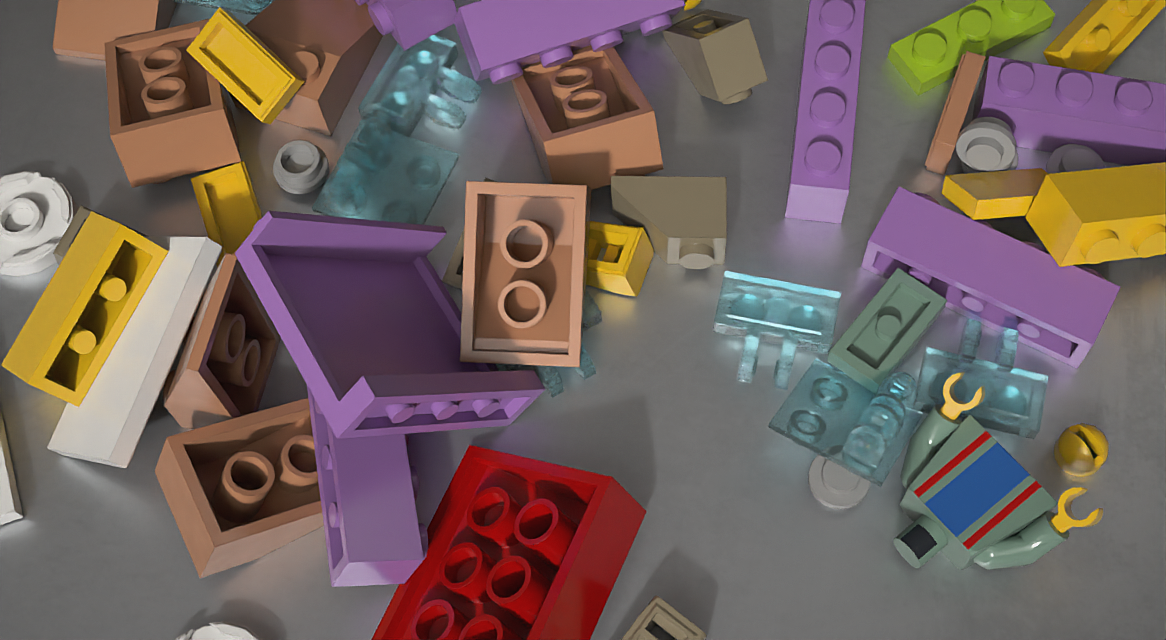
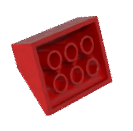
M469 445L427 528L428 550L425 559L405 584L398 585L371 640H590L647 511L612 476Z

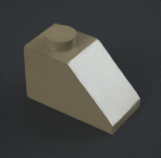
M707 9L662 31L665 41L702 96L722 104H733L751 96L753 93L752 87L768 81L749 18Z
M611 176L612 214L626 226L644 228L654 252L667 264H680L688 269H705L712 265H724L727 242L726 177Z

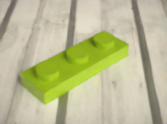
M977 0L891 44L887 58L919 96L954 78L962 54L965 55L966 51L986 56L984 60L986 61L989 56H996L1050 28L1056 14L1044 0Z

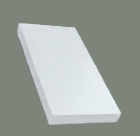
M143 236L169 252L80 406L77 407L67 402L48 444V449L64 456L121 468L129 466L221 254V245L208 237Z

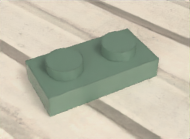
M897 268L830 349L827 361L876 395L944 311L947 299Z

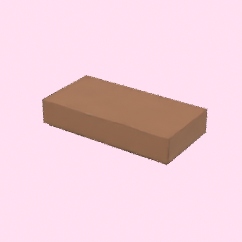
M966 51L965 55L962 54L924 165L927 166V171L945 176L986 56Z

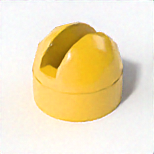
M1085 423L1073 425L1065 429L1054 445V457L1059 467L1066 473L1077 477H1086L1097 472L1105 463L1109 451V443L1105 434L1096 426ZM1080 437H1082L1091 447V449L1095 452V454L1097 455L1096 458L1093 459V456L1089 448Z

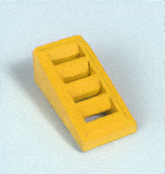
M590 221L586 285L617 294L637 297L654 254L653 247L644 228ZM601 248L606 249L603 260L597 261Z

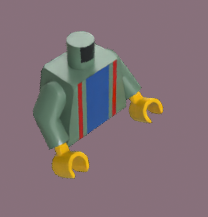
M965 372L953 374L946 380L943 386L945 403L943 405H934L909 441L900 475L902 484L907 491L900 506L913 523L893 539L894 545L901 556L915 568H921L939 551L960 570L966 569L974 563L987 570L1026 566L1034 563L1068 539V529L1071 527H1091L1096 525L1102 519L1103 508L1096 509L1083 520L1077 519L1071 510L1073 500L1087 492V488L1073 487L1068 489L1060 496L1057 502L971 415L963 422L961 421L959 415L963 410L977 407L983 401L985 387L984 385L981 386L975 393L973 400L969 403L962 402L955 396L954 387ZM1058 504V512L1056 514L1051 512Z

